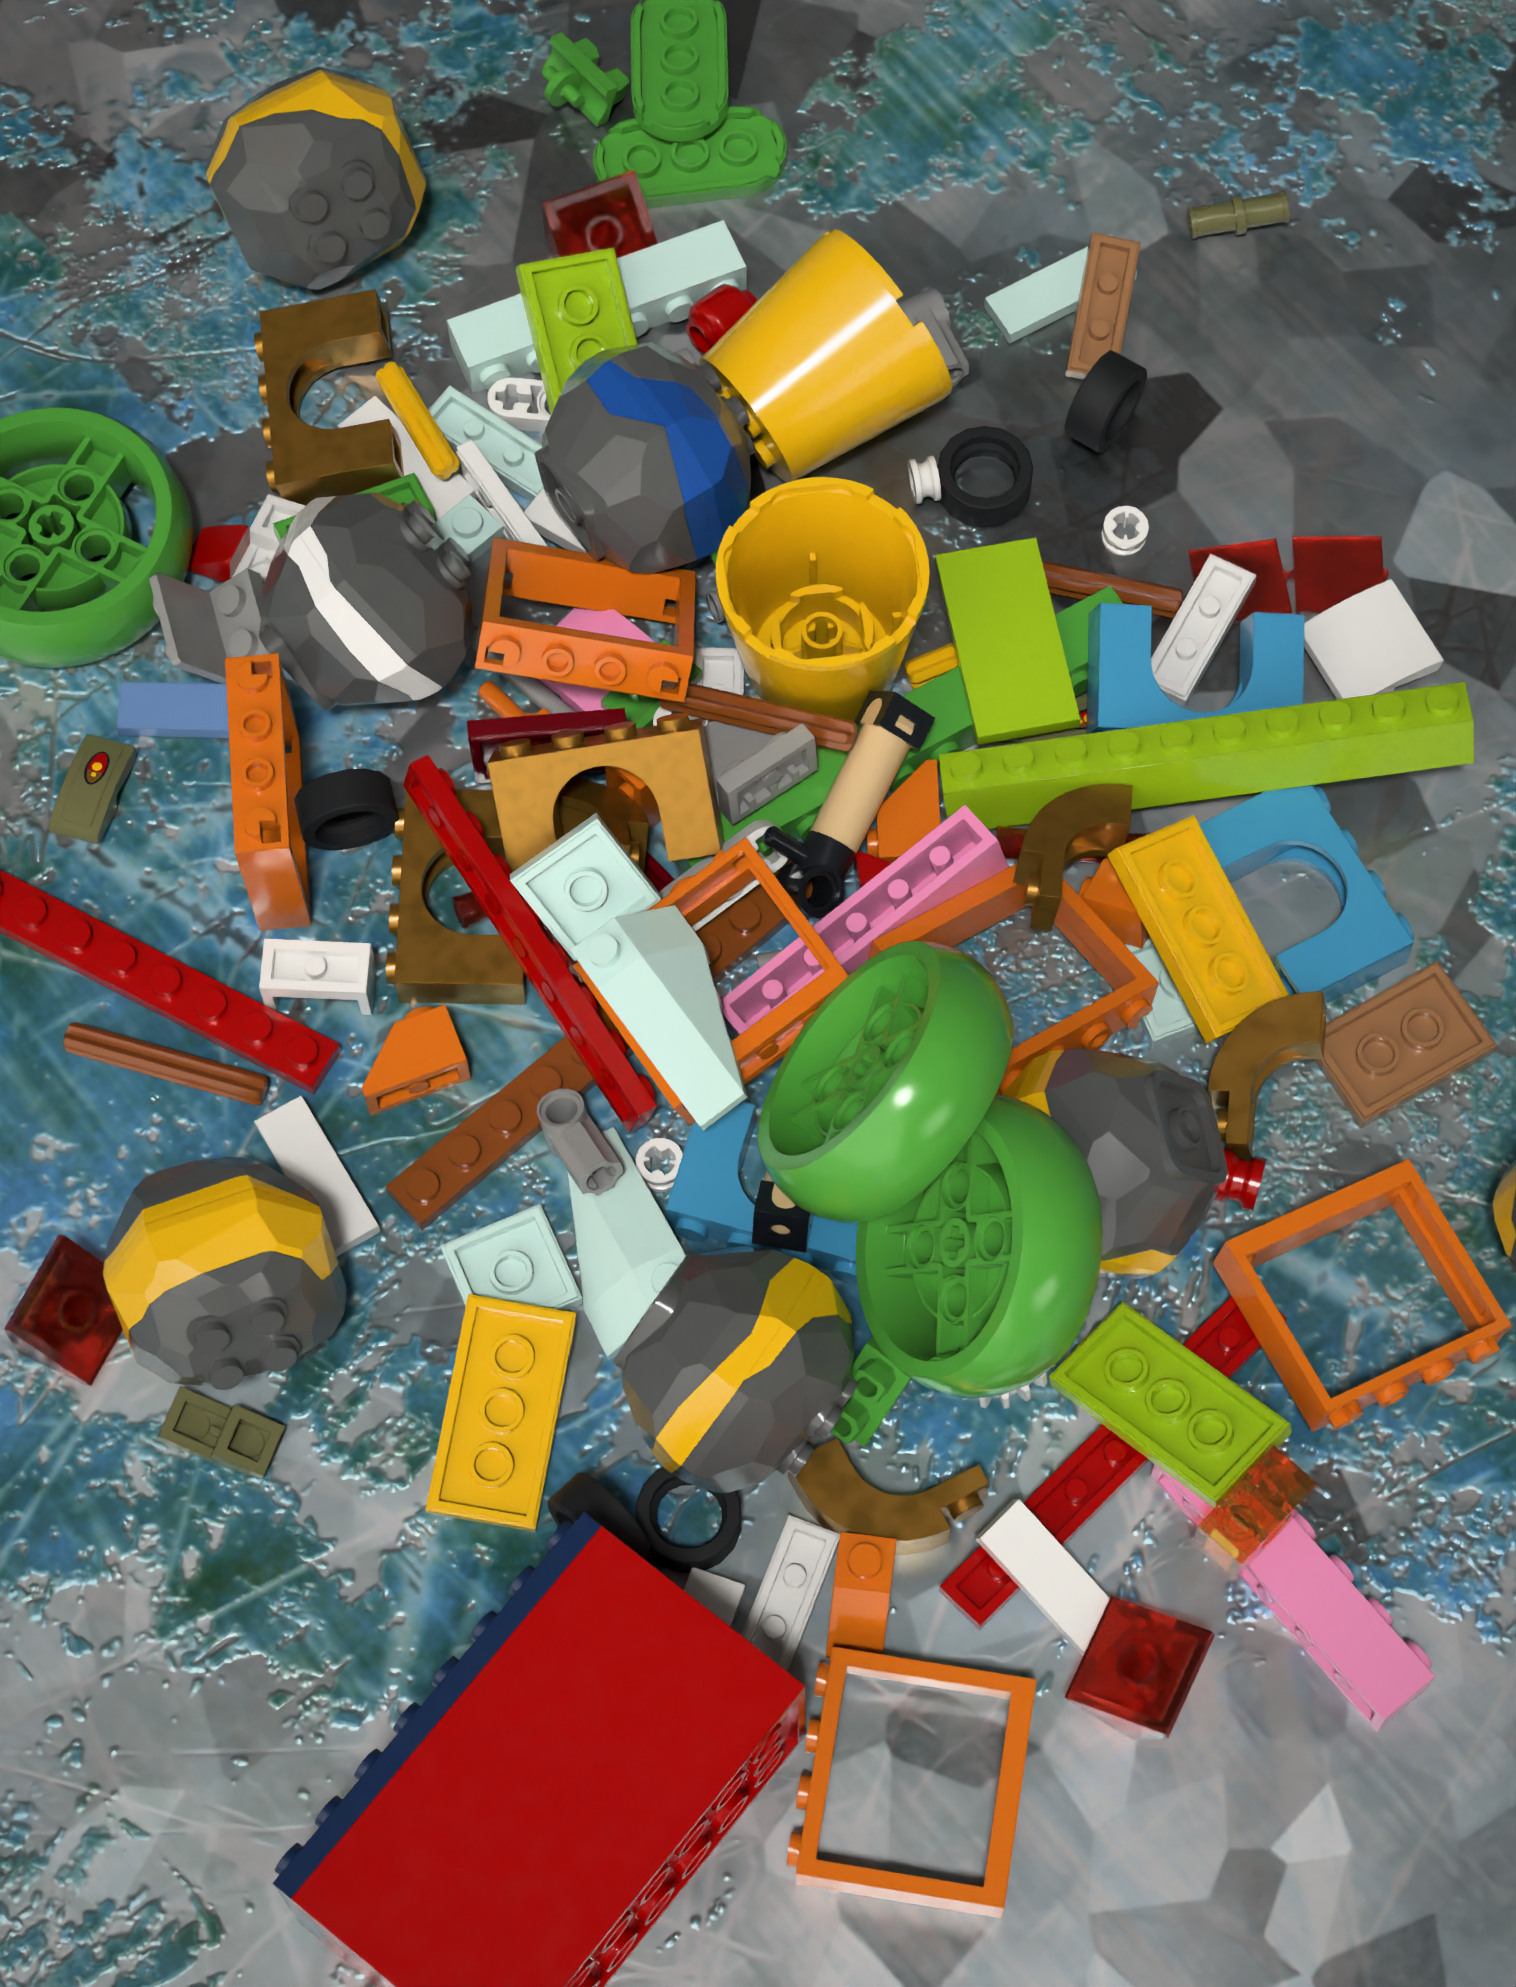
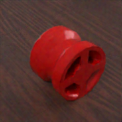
M1224 1148L1228 1171L1227 1179L1224 1183L1219 1184L1214 1202L1222 1203L1228 1199L1238 1202L1242 1209L1253 1212L1266 1159L1255 1156L1250 1160L1239 1158L1234 1150Z

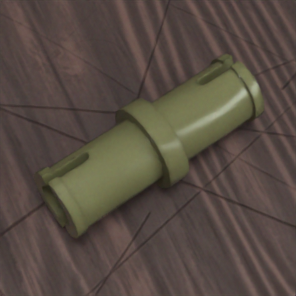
M1280 191L1275 194L1242 199L1240 194L1230 196L1228 202L1187 207L1189 233L1191 239L1234 231L1235 235L1246 234L1247 228L1281 222L1288 223L1290 222V212L1285 191Z

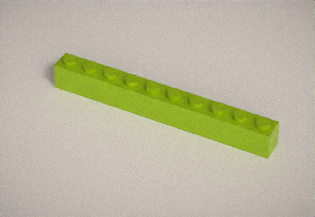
M1465 682L939 754L942 791L947 819L966 805L987 829L1030 824L1037 813L1058 796L1090 785H1133L1131 810L1470 764L1474 763V721Z

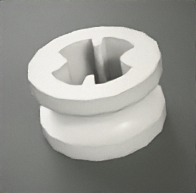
M933 455L927 456L923 463H918L915 459H909L907 461L908 478L915 505L922 504L925 497H931L933 501L941 500V485L935 457Z
M1118 506L1112 509L1105 517L1101 533L1102 542L1105 547L1112 553L1121 556L1133 555L1140 551L1145 545L1149 530L1148 520L1144 513L1131 506ZM1122 523L1123 528L1126 527V523L1135 527L1133 539L1128 540L1126 534L1124 539L1118 538L1115 535L1117 524Z
M653 1138L645 1142L637 1152L636 1167L649 1190L667 1192L673 1188L683 1153L680 1147L672 1140ZM656 1155L662 1161L669 1157L673 1159L669 1161L670 1172L664 1175L658 1169L650 1173L648 1171L651 1169L650 1158Z

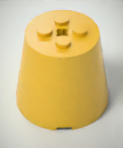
M834 229L832 232L828 231L822 235L699 359V366L707 362L716 372L722 389L717 391V393L726 399L736 396L747 411L750 422L743 427L755 446L756 452L754 455L766 469L769 468L785 482L794 481L937 404L952 392V381L948 368L926 326L922 321L913 326L896 302L904 294L861 245L838 229Z
M804 478L771 488L752 500L750 508L738 518L733 526L729 525L720 543L716 559V588L726 621L755 694L760 696L762 700L855 721L870 690L890 692L926 602L929 588V559L923 538L909 515L901 507L896 509L890 503L875 495L874 489L867 485L841 478Z

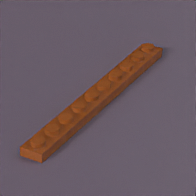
M788 859L782 867L788 865L789 863H793V861ZM781 867L779 870H777L775 873H773V874L775 875V877H776V875L779 873V871L782 869V867ZM811 880L805 888L807 900L810 898L813 890ZM758 884L695 932L707 948L710 959L709 968L714 986L789 924L786 917L761 884ZM601 1006L598 1008V1016L608 1030L613 1029L620 1036L626 1048V1059L634 1054L633 1050ZM566 1036L385 1186L387 1194L422 1231L542 1131L537 1115V1105L543 1096L556 1089L568 1088L578 1092L583 1097L597 1085Z

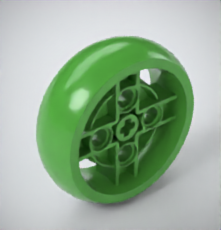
M51 407L19 412L0 419V658L25 666L64 668L89 664L126 649L151 631L160 621L153 607L154 596L149 578L156 573H161L184 582L189 570L193 548V518L190 502L181 480L164 454L150 440L130 426L107 415L85 409ZM130 483L149 498L155 510V526L148 547L131 540L132 528L130 517L123 501L120 499ZM90 494L84 500L75 501L78 496ZM12 513H21L16 518L7 520L5 519L8 515ZM98 555H108L105 559L101 561H90L93 557H96ZM27 574H37L34 578L30 580H20L23 576Z
M908 941L889 947L873 956L836 987L814 1012L786 1053L770 1085L760 1116L758 1128L760 1155L768 1174L787 1198L796 1206L820 1218L841 1223H865L882 1218L904 1206L920 1194L946 1169L970 1139L986 1114L1001 1084L1010 1058L1014 1031L1013 1018L1007 999L994 977L976 959L956 948L936 942Z
M996 1094L970 1139L946 1169L929 1186L896 1211L874 1221L858 1223L856 1274L864 1316L876 1343L902 1373L917 1383L939 1393L958 1398H985L1003 1395L1030 1384L1046 1373L1064 1356L1075 1341L1090 1310L1098 1282L1102 1256L1100 1202L1097 1187L1085 1156L1067 1131L1052 1117L1027 1102L1006 1095Z

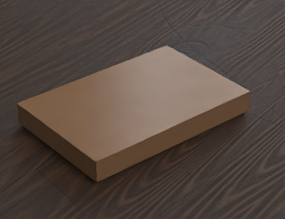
M1436 961L1326 1023L1324 1060H1313L1359 1127L1363 1128L1493 1054L1498 1045L1440 963Z

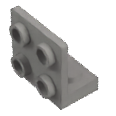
M246 568L209 592L161 573H156L149 578L154 596L153 607L159 616L166 641L164 645L165 652L174 667L226 684L225 658L270 654L259 638L262 619L260 598L264 587L260 573Z
M758 695L751 696L753 698L761 699ZM712 721L704 726L718 809L731 825L739 822L818 770L815 737L803 723L789 732L784 731L776 735L719 721Z

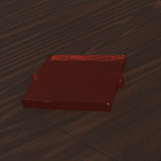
M1382 536L1292 537L1293 569L1290 571L1288 579L1294 583L1296 615L1317 616L1343 600L1388 579L1389 572L1383 568Z
M1276 538L1189 550L1188 558L1193 582H1195L1210 554L1256 574V583L1232 625L1240 624L1253 612L1292 614L1286 585L1289 573L1283 571Z

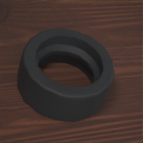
M1111 350L1102 355L1083 380L1073 399L1065 422V434L1097 452H1104L1121 434L1138 405L1147 380V369Z
M988 426L969 428L950 438L940 452L937 466L941 485L940 503L953 518L970 526L982 528L999 526L1017 517L1028 503L1032 486L1033 464L1028 449L1013 434L1001 428ZM981 456L997 458L1012 469L1015 477L1014 483L1010 490L1000 496L989 498L972 496L960 489L956 484V468L970 458Z
M346 769L328 773L311 780L300 788L294 798L303 841L313 848L347 850L365 846L382 839L393 831L395 822L399 820L390 778L380 771Z
M664 1467L657 1469L643 1484L636 1501V1521L650 1543L649 1555L661 1566L679 1573H690L694 1567L705 1571L720 1564L734 1550L742 1530L741 1504L737 1491L719 1493L708 1490L717 1499L721 1507L722 1522L719 1530L708 1543L697 1548H681L670 1544L660 1534L656 1525V1510L660 1500L670 1490L679 1486L693 1484L680 1480Z
M577 1473L547 1501L548 1510L558 1527L566 1520L573 1524L584 1511L643 1559L650 1553V1543L635 1518L604 1485L587 1473Z

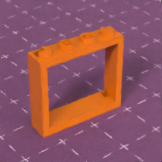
M493 537L485 582L475 668L684 703L694 657L696 571L670 568L652 574L635 573L605 558L595 561L588 553ZM504 573H513L512 580L504 579ZM502 595L595 611L614 609L625 616L675 624L674 646L499 617ZM665 600H675L676 608L664 606ZM488 647L489 652L504 654L503 660L487 658ZM662 680L674 682V689L661 687Z
M279 653L225 658L234 848L259 931L312 926L307 843L302 838L294 802L299 789L304 786L301 736ZM285 746H292V753H285Z
M746 837L725 853L721 849L710 864L694 876H688L678 881L670 890V894L648 909L652 910L675 905L690 926H692L757 878L825 970V972L732 1040L744 1085L786 1055L814 1012L836 987L849 976ZM577 962L573 965L673 1109L689 1126L696 1122L597 989L580 963Z
M1016 864L874 939L868 960L889 947L908 941H929L953 947L1027 907L1028 905H1023L1025 885L1012 883ZM1064 879L1062 881L1061 901L1054 924L1115 991L1013 1047L1006 1071L996 1094H1003L1035 1057L1052 1050L1080 1048L1097 1050L1114 1033L1125 1027L1129 1029L1137 1027L1139 1020L1153 1010L1152 1003L1159 982Z
M1410 1159L1225 1241L1212 1262L1312 1432L1329 1424L1333 1426L1334 1430L1341 1429L1363 1415L1362 1409L1373 1403L1378 1402L1381 1408L1390 1406L1405 1397L1410 1392L1408 1387L1422 1380H1424L1427 1386L1434 1385L1450 1376L1456 1370L1454 1365L1466 1359H1470L1472 1364H1478L1490 1358L1500 1350L1497 1343L1512 1326ZM1392 1205L1470 1333L1330 1398L1253 1268Z
M832 1646L830 1664L819 1662L814 1696L824 1697L821 1719L810 1718L807 1731L805 1752L815 1754L812 1776L801 1774L797 1793L796 1809L806 1810L803 1833L791 1832L786 1866L797 1867L796 1884L1002 1918L1037 1679ZM846 1673L1010 1699L983 1887L817 1860Z

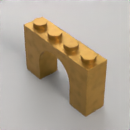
M376 289L260 311L261 332L254 333V342L260 362H264L265 374L258 376V386L263 404L268 405L269 413L268 418L262 419V430L267 447L272 448L273 461L266 462L267 480L271 491H279L283 499L306 506L316 498L352 495L403 477L401 442L389 419L336 429L317 428L300 419V406L303 397L309 387L319 377L339 367L392 357L388 315Z
M678 713L658 718L656 726L636 729L635 722H621L606 726L604 728L605 734L584 737L582 730H572L551 736L552 742L531 745V740L527 738L501 743L499 745L500 751H494L488 761V768L506 861L511 873L563 837L558 809L561 789L576 774L599 766H612L627 770L639 777L652 791L659 808L668 862L717 854L723 848L724 836L702 718L689 720L687 713Z
M455 789V796L465 812L471 811L479 820L484 832L483 839L493 855L499 854L503 859H506L493 790ZM406 791L405 808H397L399 820L395 822L396 839H403L402 855H393L392 885L393 887H400L399 904H390L389 932L390 935H397L396 952L387 953V984H395L399 1003L526 1005L527 976L500 935L458 933L439 924L428 912L426 902L432 885L444 871L454 866V864Z

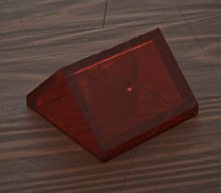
M634 170L541 203L545 242L553 258L613 247L616 258L658 244Z
M59 1234L5 1326L4 1331L19 1354L84 1385L91 1386L123 1328L106 1288L103 1277L104 1263L65 1235Z
M1111 1596L1065 1694V1699L1132 1740L1169 1738L1215 1635L1210 1630Z

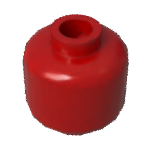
M722 284L692 304L689 310V322L686 329L691 342L697 350L704 355L757 301L755 296L748 290L741 291L733 285Z

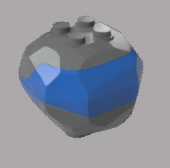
M649 342L603 350L585 360L566 380L542 435V448L536 451L534 455L546 496L552 507L595 561L605 558L630 572L644 574L657 573L688 564L717 551L729 525L733 526L738 518L749 509L751 485L749 456L756 452L750 436L743 427L750 422L749 416L736 396L726 399L717 393V391L722 389L721 382L714 369L707 362L700 366L696 363L691 364L681 355Z

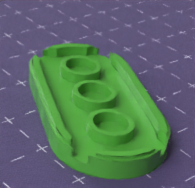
M646 0L642 5L640 1L632 12V108L638 124L652 136L674 142L696 140L712 133L726 118L729 109L727 17L725 9L719 0H716V2L714 0Z
M729 106L726 118L716 130L702 138L684 142L667 141L652 136L638 124L635 118L621 121L608 130L609 134L603 138L602 142L601 139L599 140L593 155L596 182L609 199L628 208L651 209L742 198L759 194L770 188L781 177L787 161V142L781 126L773 118L771 122L768 118L762 116V111L748 106Z

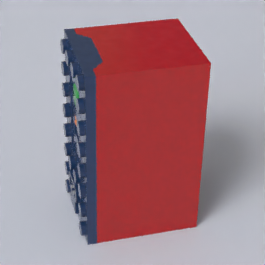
M583 1511L573 1524L566 1520L557 1528L546 1545L550 1552L536 1569L529 1565L516 1577L508 1591L512 1597L497 1614L491 1610L479 1621L470 1636L474 1643L460 1660L452 1656L443 1664L432 1681V1685L436 1688L420 1706L414 1702L402 1713L393 1728L397 1735L384 1751L381 1752L378 1749H374L361 1762L354 1774L358 1782L343 1799L337 1795L324 1806L315 1820V1825L319 1828L304 1846L296 1843L283 1855L275 1868V1872L279 1876L272 1884L299 1923L375 1987H606L804 1739L805 1685Z

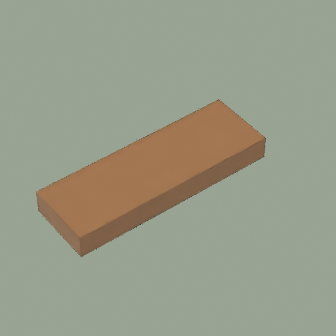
M1092 232L1089 239L1064 376L1084 380L1093 365L1106 352L1111 350L1121 354L1141 242Z

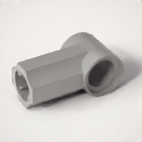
M932 288L898 301V305L913 326L919 321L924 323L945 361L951 377L952 387L957 385L964 376L969 374V363L950 329L948 310L939 291L936 288Z
M568 1088L556 1089L547 1093L537 1105V1115L549 1151L561 1160L582 1194L594 1193L598 1196L613 1188L618 1177L623 1174L622 1164L588 1115L582 1096Z

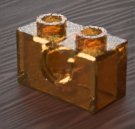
M1273 1446L1198 1525L1192 1544L1235 1582L1309 1503L1317 1483L1276 1446Z

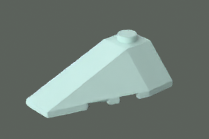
M675 905L613 917L570 950L703 1131L747 1098L734 1046L728 1036L721 1008L723 1006L720 995L714 986L709 968L710 959L707 948Z
M614 1127L601 1132L623 1167V1174L618 1177L614 1187L598 1196L594 1193L582 1194L568 1173L584 1313L607 1360L616 1357L640 1319L686 1256Z

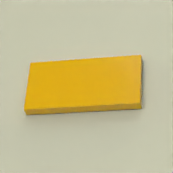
M1194 815L1117 847L1107 854L1206 1044L1230 1034L1240 1022L1260 1007L1279 998L1289 996Z
M468 1294L425 1509L426 1513L536 1532L577 1313Z

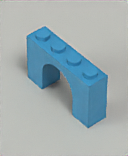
M1100 603L1089 613L1086 734L1303 704L1304 615L1253 612L1240 622V672L1236 692L1226 707L1216 711L1198 712L1183 708L1170 700L1160 689L1154 678L1151 666L1152 606Z
M1312 785L1265 791L1199 825L1230 883L1264 866L1279 862H1293L1315 869L1334 887L1341 905L1340 917L1326 930L1275 956L1273 965L1289 995L1323 991L1325 1003L1328 1004L1406 964L1414 943L1412 928L1403 914L1399 912L1395 914L1385 899V887L1377 873L1373 870L1367 871L1359 859L1358 847L1352 834L1344 827L1340 829L1330 814V802L1324 791L1319 786L1313 787Z
M742 1101L704 1131L697 1122L693 1123L666 1206L667 1222L670 1228H674V1232L677 1235L697 1242L705 1241L707 1237L725 1242L727 1247L746 1246L777 1250L807 1262L814 1267L831 1271L832 1276L842 1282L857 1285L856 1239L858 1223H841L813 1215L806 1253L752 1244L755 1205L744 1193L739 1178L756 1125L755 1104Z

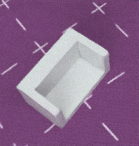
M264 939L259 984L264 1005L278 1011L279 997L358 1000L361 1015H372L377 966L371 943Z

